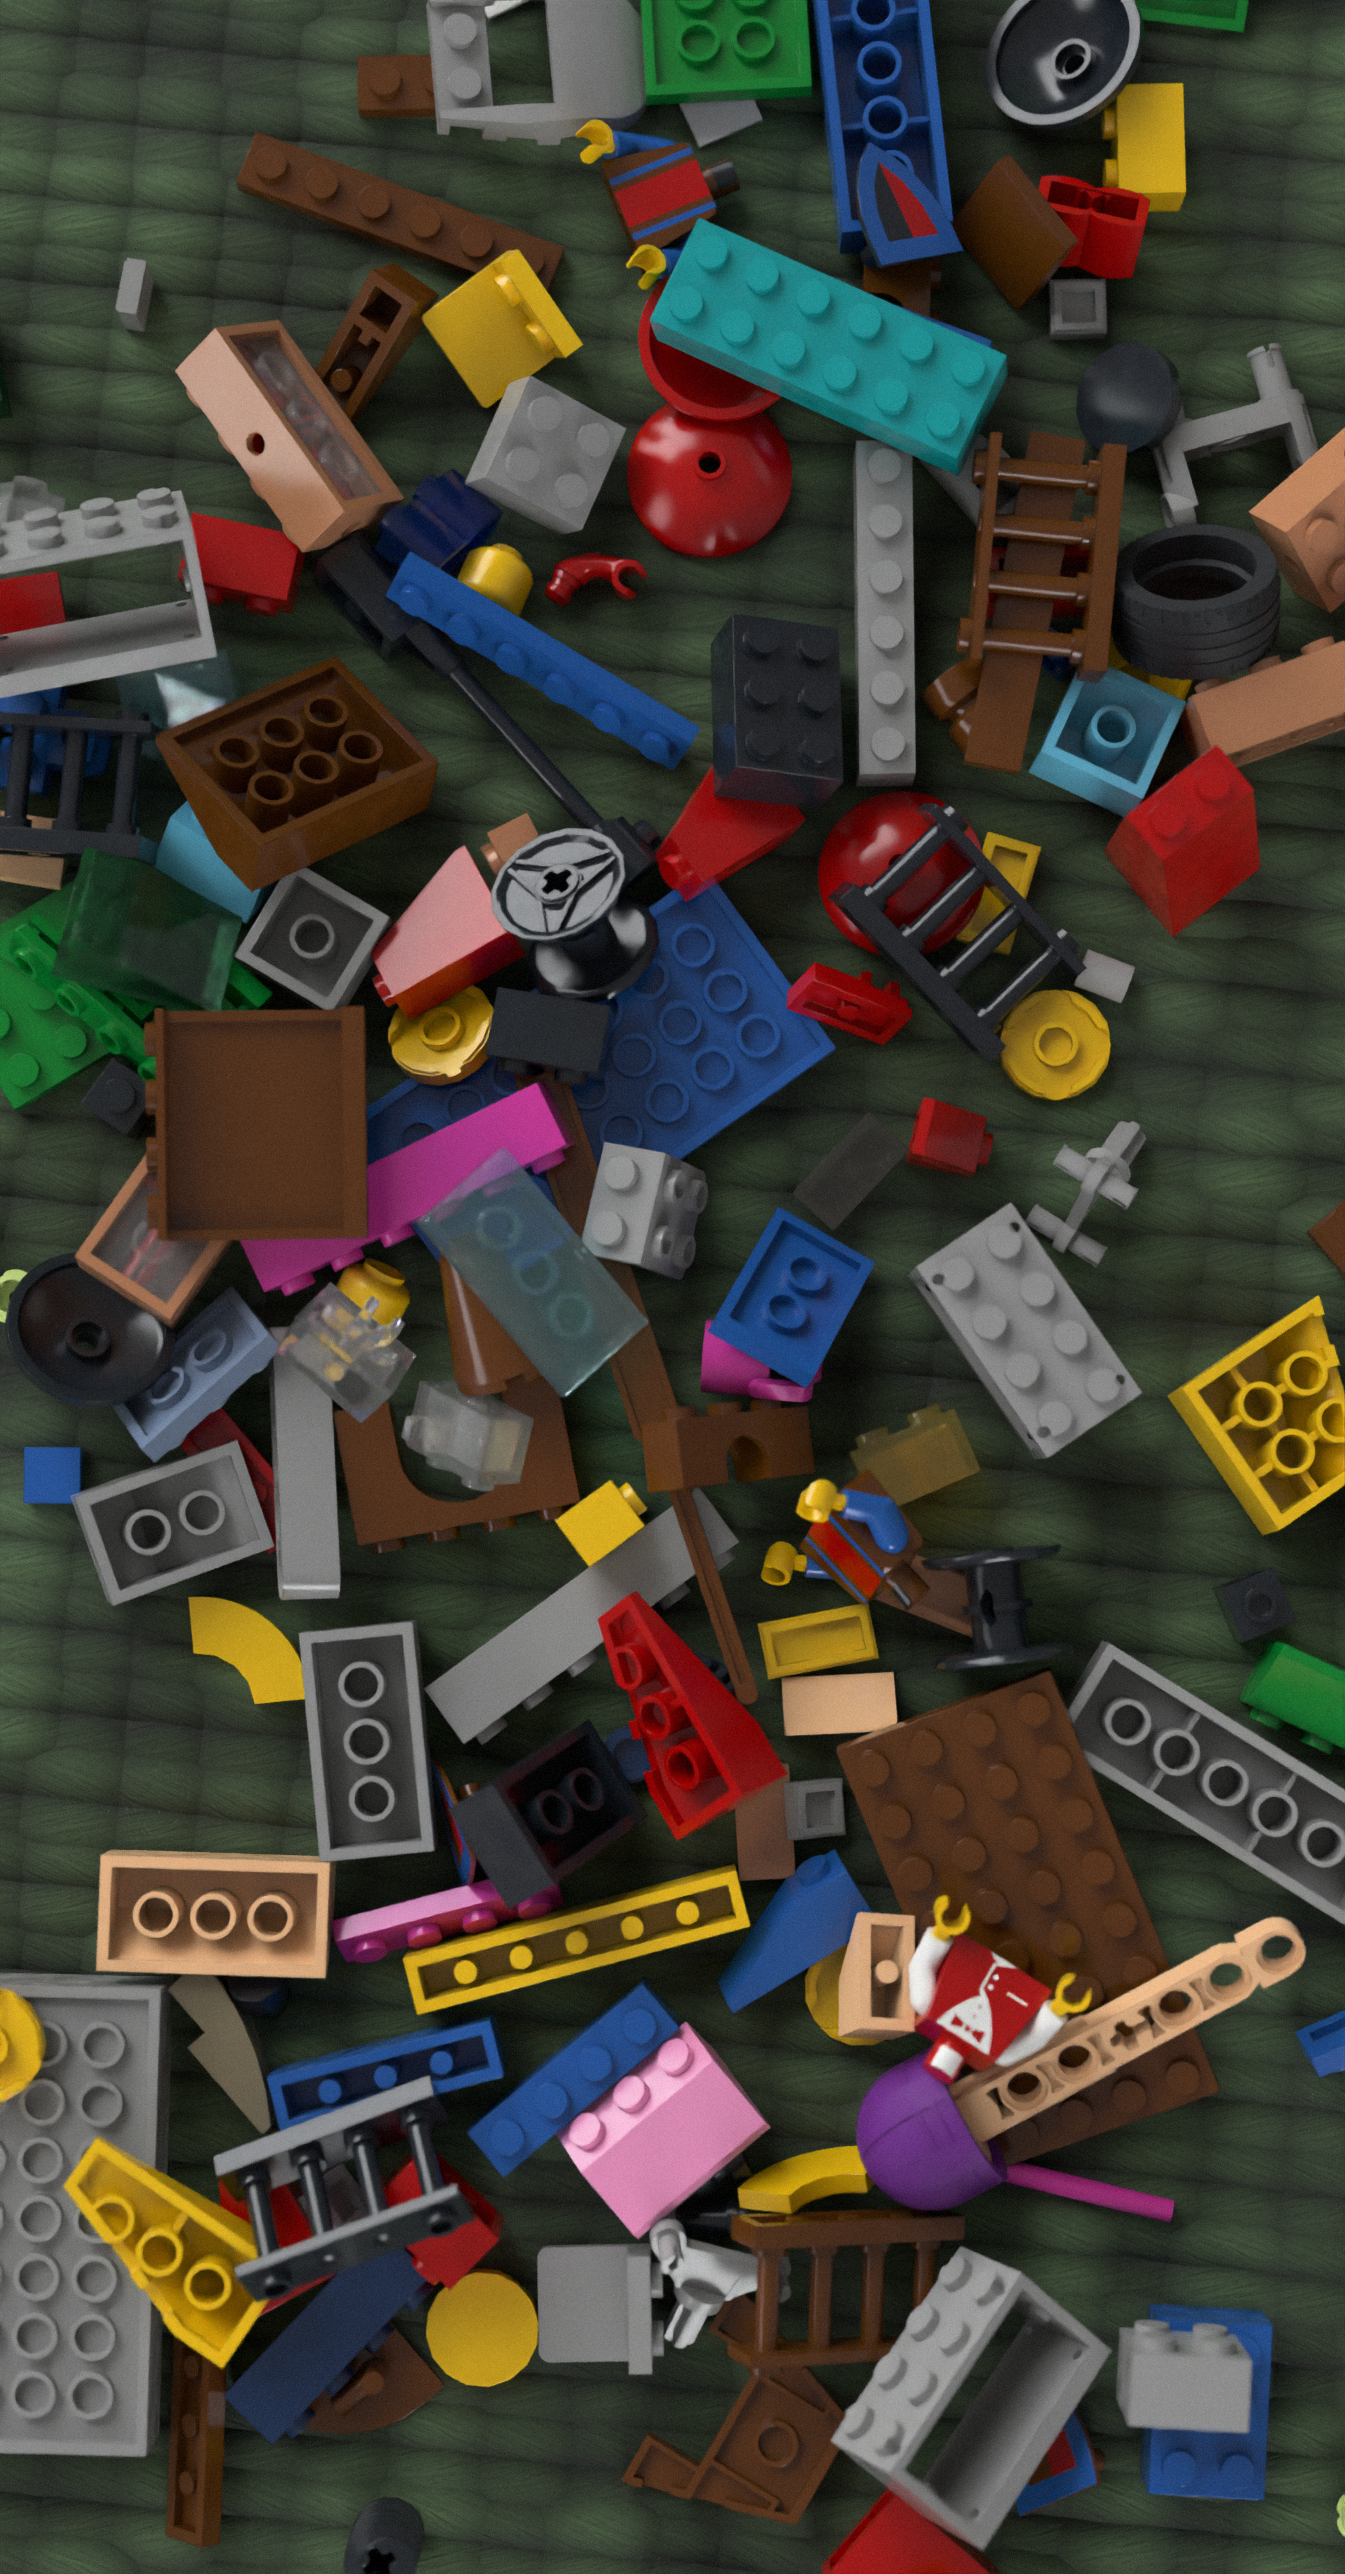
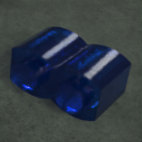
M454 468L439 478L431 474L417 488L412 497V502L405 507L397 503L382 518L378 526L382 535L375 550L398 570L411 551L445 573L450 574L460 563L465 561L471 550L482 547L493 535L504 511L484 494L465 485L466 479Z

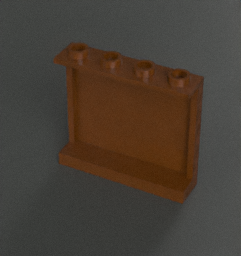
M364 1006L341 1007V1009L165 1011L164 1009H155V1022H145L144 1043L146 1057H155L156 1080H146L145 1105L147 1115L156 1114V1137H149L146 1140L147 1172H157V1195L147 1196V1225L149 1230L158 1229V1241L369 1239L366 1010Z

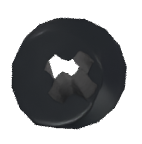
M383 2497L370 2502L359 2512L344 2552L343 2568L345 2574H415L424 2540L425 2528L421 2515L412 2504L400 2498Z

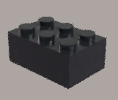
M732 613L711 643L714 796L820 810L844 781L838 628Z
M589 1719L544 1744L448 1809L508 1909L553 1886L648 1816Z

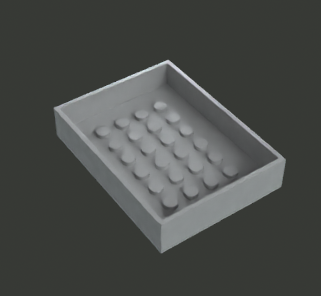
M0 1973V1988L13 1990L32 2004L43 2022L46 2039V2050L42 2067L27 2088L9 2100L0 2102V2453L146 2457L159 2435L163 2315L144 2289H139L129 2275L131 2273L112 2246L104 2242L63 2186L97 2136L102 2137L167 2175L173 1996L167 1989L173 1984V1977Z

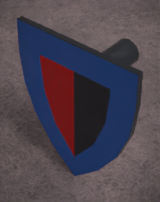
M868 142L857 166L854 191L858 219L867 241V245L860 252L863 263L870 268H876L877 266L881 268L961 254L964 250L939 202L917 176L895 157Z

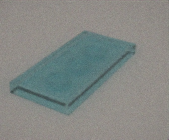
M506 1147L499 1148L416 1221L560 1397H567L649 1323Z

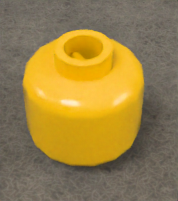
M494 544L492 547L482 546L471 550L457 578L458 581L518 617L533 585L531 570L522 561V555L516 549L505 544Z
M366 1258L363 1264L355 1263L346 1267L327 1304L328 1313L338 1323L335 1329L336 1332L346 1340L363 1346L366 1345L368 1339L375 1341L389 1339L396 1330L410 1302L409 1291L403 1285L406 1280L405 1276L390 1265L372 1258Z

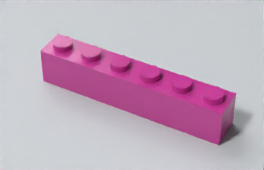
M535 1083L368 1165L369 1239L240 1240L263 1291L268 1292L281 1288L284 1295L288 1296L314 1284L315 1279L312 1273L331 1264L334 1272H337L365 1259L361 1249L381 1240L384 1248L409 1238L415 1234L411 1225L430 1215L435 1224L465 1210V1207L461 1200L479 1191L482 1192L484 1199H487L513 1187L515 1182L512 1175L530 1166L536 1175L564 1162L566 1159L562 1151L575 1145L547 1084Z

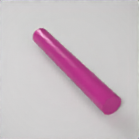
M1022 2162L1007 2166L1008 2179L1004 2181L1006 2183L1168 2223L1172 2218L1174 2200Z

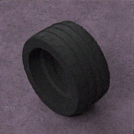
M1186 524L1183 526L1167 527L1162 530L1153 531L1150 534L1147 533L1130 542L1128 546H1125L1118 553L1111 631L1118 654L1128 664H1132L1133 667L1141 669L1143 672H1148L1151 675H1157L1162 678L1167 677L1179 680H1206L1208 678L1224 677L1228 674L1237 673L1240 670L1243 671L1247 667L1253 666L1254 663L1261 661L1274 647L1280 624L1281 581L1277 558L1272 548H1269L1268 544L1264 543L1262 539H1258L1255 535H1251L1246 531L1210 524Z

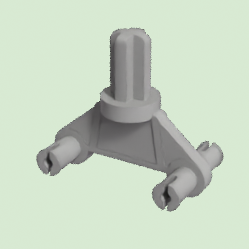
M1134 1121L1130 1123L1119 1122L1102 1147L1090 1149L1084 1157L1065 1144L1054 1160L1053 1166L1060 1168L1083 1182L1080 1187L1081 1191L1066 1221L1063 1222V1220L1036 1204L1025 1220V1223L1048 1238L1053 1239L1051 1247L1062 1254L1069 1249V1251L1091 1263L1096 1268L1108 1247L1079 1232V1229L1100 1194L1122 1206L1125 1210H1127L1139 1189L1128 1184L1131 1177L1129 1165L1146 1141V1135L1139 1130L1140 1125Z
M674 2208L664 2218L654 2224L649 2235L652 2249L661 2261V2271L665 2275L669 2273L675 2283L674 2294L677 2301L663 2327L664 2338L672 2342L674 2347L683 2349L686 2345L694 2343L706 2317L717 2314L724 2301H729L733 2297L757 2290L758 2257L686 2238L684 2226L676 2220V2210ZM788 2253L786 2257L781 2258L779 2303L788 2300L791 2295L787 2279L791 2272Z

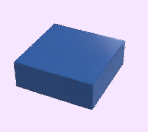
M24 1447L23 1503L73 1504L70 1495L83 1491L84 1448Z

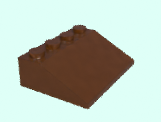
M336 656L165 730L156 736V744L216 854L251 892L427 810L439 762Z

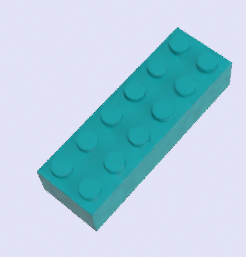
M698 218L650 318L651 326L658 341L957 476L960 475L1008 375L1007 355L701 218Z

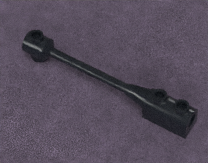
M361 529L348 536L319 558L313 583L385 663H388L400 652L406 650L444 681L448 680L582 829H593L612 838L624 857L625 881L619 895L625 894L635 887L656 867L658 861L654 857L656 855L655 850L661 846V839L656 830L647 821L640 819L634 825H631L624 816L603 819L468 670L462 655L448 634L422 618L408 614L399 604L385 597L400 569L397 564L403 560L399 546L389 535L382 533L373 539L366 530Z

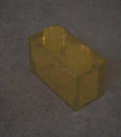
M938 1403L908 1415L907 1418L911 1427L890 1435L885 1425L856 1437L855 1440L859 1449L848 1453L857 1476L869 1469L898 1506L981 1471L955 1409L953 1408L942 1413Z

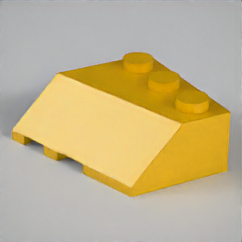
M1319 1295L1258 1333L1167 1395L1262 1536L1281 1530L1345 1485V1391L1337 1368L1340 1365L1334 1344L1330 1345L1322 1315L1325 1313Z

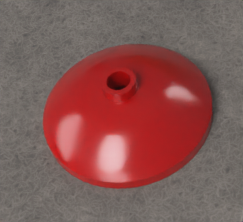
M671 275L665 276L652 291L644 306L638 332V345L642 365L649 381L659 395L671 406L686 415L714 422H730L751 417L779 400L782 396L656 339L650 318Z
M668 403L646 421L638 432L629 453L627 487L636 516L644 528L657 541L675 552L690 557L704 559L723 558L739 554L753 547L764 539L779 522L786 509L791 492L792 464L788 447L777 426L763 412L741 420L714 422L686 415ZM711 457L719 462L720 467L714 473H706L700 469V462L705 458Z
M891 792L867 799L848 811L836 823L825 841L818 870L819 889L824 907L837 929L849 941L868 952L882 956L828 896L843 881L855 883L859 888L864 883L871 885L890 867L894 860L898 859L930 827L916 810L923 803L938 804L940 808L946 804L934 797L916 792ZM969 825V829L964 834L982 852L978 838ZM945 843L886 901L889 907L883 914L897 929L902 924L909 926L968 866ZM984 884L923 942L926 948L920 953L921 955L932 953L946 946L960 935L979 908L985 888Z

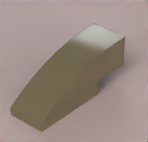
M182 1975L167 1990L204 2031L190 2044L188 2049L259 2132L264 2134L273 2125L277 2117L267 2080L270 2071L264 2048L251 2016L244 2013L234 2002L230 1995L226 1975Z

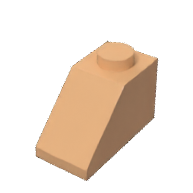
M867 1912L856 1914L839 1976L838 2037L894 2040L915 2032V2010L910 2004L908 1973L909 1964L915 1954V1916Z

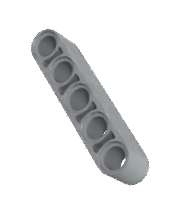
M327 1326L270 1327L269 1331L282 1346V1349L271 1358L268 1364L280 1600L338 1598L340 1593V1556Z

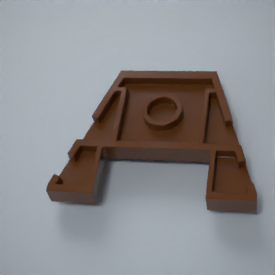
M748 2293L733 2297L729 2301H724L708 2331L728 2344L755 2343L756 2302ZM779 2331L778 2341H788ZM809 2365L783 2367V2374L779 2376L751 2375L701 2462L649 2431L621 2480L628 2485L660 2489L670 2492L669 2495L686 2499L693 2497L725 2505L724 2508L796 2525L840 2450L839 2447L831 2442V2439L841 2426V2422L846 2418L845 2412L847 2410Z

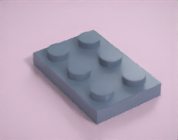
M231 1285L176 1334L173 1354L169 1365L160 1379L140 1396L112 1407L141 1450L156 1462L166 1452L178 1447L184 1441L186 1435L207 1415L220 1409L226 1403L229 1396L253 1374L262 1371L269 1364L271 1358L282 1349V1346L245 1298Z

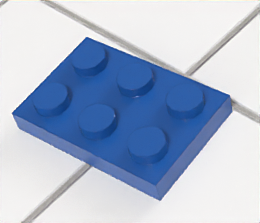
M778 1207L707 1332L807 1389L875 1262Z

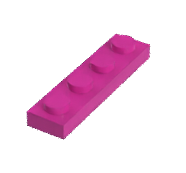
M488 1879L331 1922L335 1942L346 1962L369 1963L382 1959L388 1951L407 1946L426 1948L439 1943L442 1937L464 1931L470 1934L486 1932L493 1929L497 1922L512 1918L535 1919L548 1914L552 1908L565 1905L560 1882L558 1881L553 1886L508 1909L491 1880Z

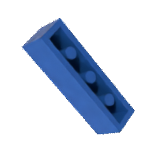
M643 1976L474 2119L470 2124L467 2134L500 2174L505 2177L680 2028L679 2017L645 1976Z
M493 2011L274 2067L267 2080L279 2129L282 2131L428 2075L440 2093L502 2078L505 2075L507 2063Z

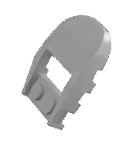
M518 0L427 1L426 9L438 134L449 135L450 127L457 126L481 129L482 139L506 142L507 137L534 139L537 140V145H560L562 138L575 136L576 132L593 119L605 122L611 131L621 132L626 130L640 119L647 108L642 20L627 0H545L554 103L493 106L484 7L493 6L495 1Z

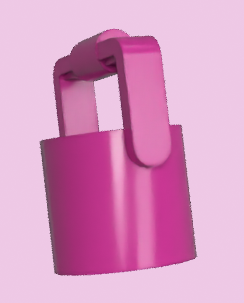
M706 1320L700 1389L702 1393L752 1396L757 1399L806 1402L812 1398L813 1386L821 1379L822 1363L807 1389L791 1380L771 1379L772 1368L707 1332L713 1320Z

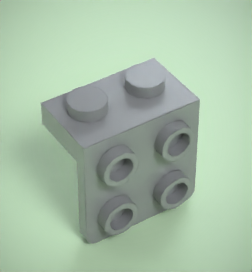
M604 1142L579 1253L637 1265L667 1278L681 1280L685 1269L693 1262L696 1251V1242L693 1237L698 1214L702 1213L708 1199V1185L705 1182L706 1176L704 1171L667 1153Z
M651 2243L546 2245L540 2249L537 2257L539 2355L542 2360L549 2363L629 2361V2374H652L653 2356H664L663 2320L652 2321V2298H663V2274L660 2267L661 2262L651 2263Z

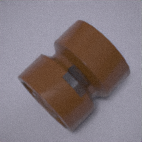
M983 658L976 670H965V659H963L930 684L920 696L934 717H938L941 721L953 722L948 736L964 757L984 662Z

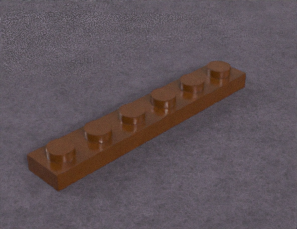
M255 132L236 180L238 190L469 277L476 275L506 251L519 250L546 291L550 294L565 255L564 247L259 132Z

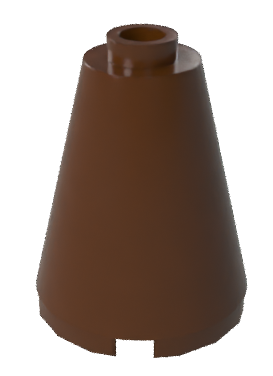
M473 1230L460 1233L447 1240V1249L439 1255L453 1376L460 1392L468 1396L499 1393L508 1390L506 1379L523 1373L527 1383L554 1368L563 1359L561 1342L494 1239L490 1236H479L478 1231Z

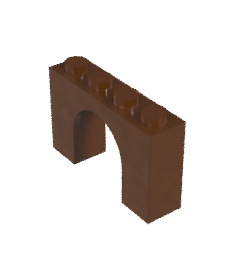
M551 1369L527 1383L524 1375L505 1380L508 1390L502 1391V1397L511 1441L509 1462L504 1474L492 1489L480 1497L466 1502L454 1503L434 1498L420 1489L410 1477L403 1460L392 1402L387 1401L333 1412L358 1546L372 1544L373 1554L407 1548L405 1541L407 1536L427 1533L429 1543L462 1537L460 1526L482 1522L485 1533L517 1526L515 1515L537 1511L539 1522L559 1518L571 1509L570 1504L580 1503L582 1498L557 1370Z

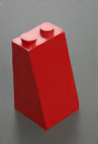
M1217 744L1128 813L1103 851L1172 938L1260 869L1254 789Z

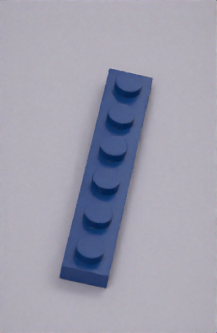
M411 551L402 563L385 597L399 604L408 614L422 618L448 634L456 643L468 646L496 663L504 672L516 675L544 692L552 701L569 707L592 721L598 729L615 735L640 750L649 760L661 763L671 770H674L700 730L699 726Z

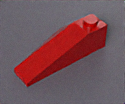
M637 1591L626 1596L597 1619L616 1683L628 1691L635 1719L628 1721L633 1740L642 1739L651 1769L643 1772L648 1790L676 1841L685 1838L751 1800L788 1775L756 1720Z

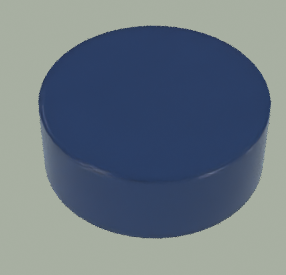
M629 1725L616 1729L607 1738L605 1746L627 1782H640L645 1779L643 1772L651 1769L642 1739L633 1740Z

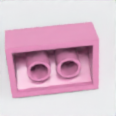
M685 2022L667 2040L561 2128L556 2135L582 2175L629 2231L639 2239L655 2223L664 2218L766 2132L770 2126L716 2050Z

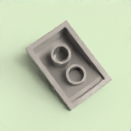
M237 1440L70 1495L106 1599L113 1606L275 1547Z

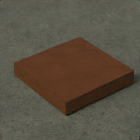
M1010 154L994 164L954 219L952 225L957 237L1017 312L1031 304L1079 242Z

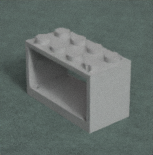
M165 487L159 489L150 488L138 493L136 499L114 502L111 498H95L82 503L80 509L58 513L53 508H42L26 513L23 516V520L7 523L0 522V574L180 540L185 568L182 569L186 592L190 591L191 599L0 635V698L217 657L193 529L181 490L171 492L169 488Z
M1011 1202L919 1264L909 1273L908 1276L1034 1459L1048 1458L1142 1393ZM1011 1223L1019 1225V1232L1015 1231ZM1117 1375H1121L1124 1378L1123 1385L1116 1378ZM1027 1433L1030 1434L1033 1440L1028 1438Z
M960 2246L954 2256L950 2258L949 2263L941 2268L939 2279L923 2303L909 2316L905 2330L889 2354L884 2356L877 2364L873 2378L857 2402L845 2412L846 2418L841 2422V2426L831 2439V2442L920 2515L983 2550L1112 2350L1023 2273ZM1011 2306H1013L1028 2320L923 2480L914 2479L904 2469Z

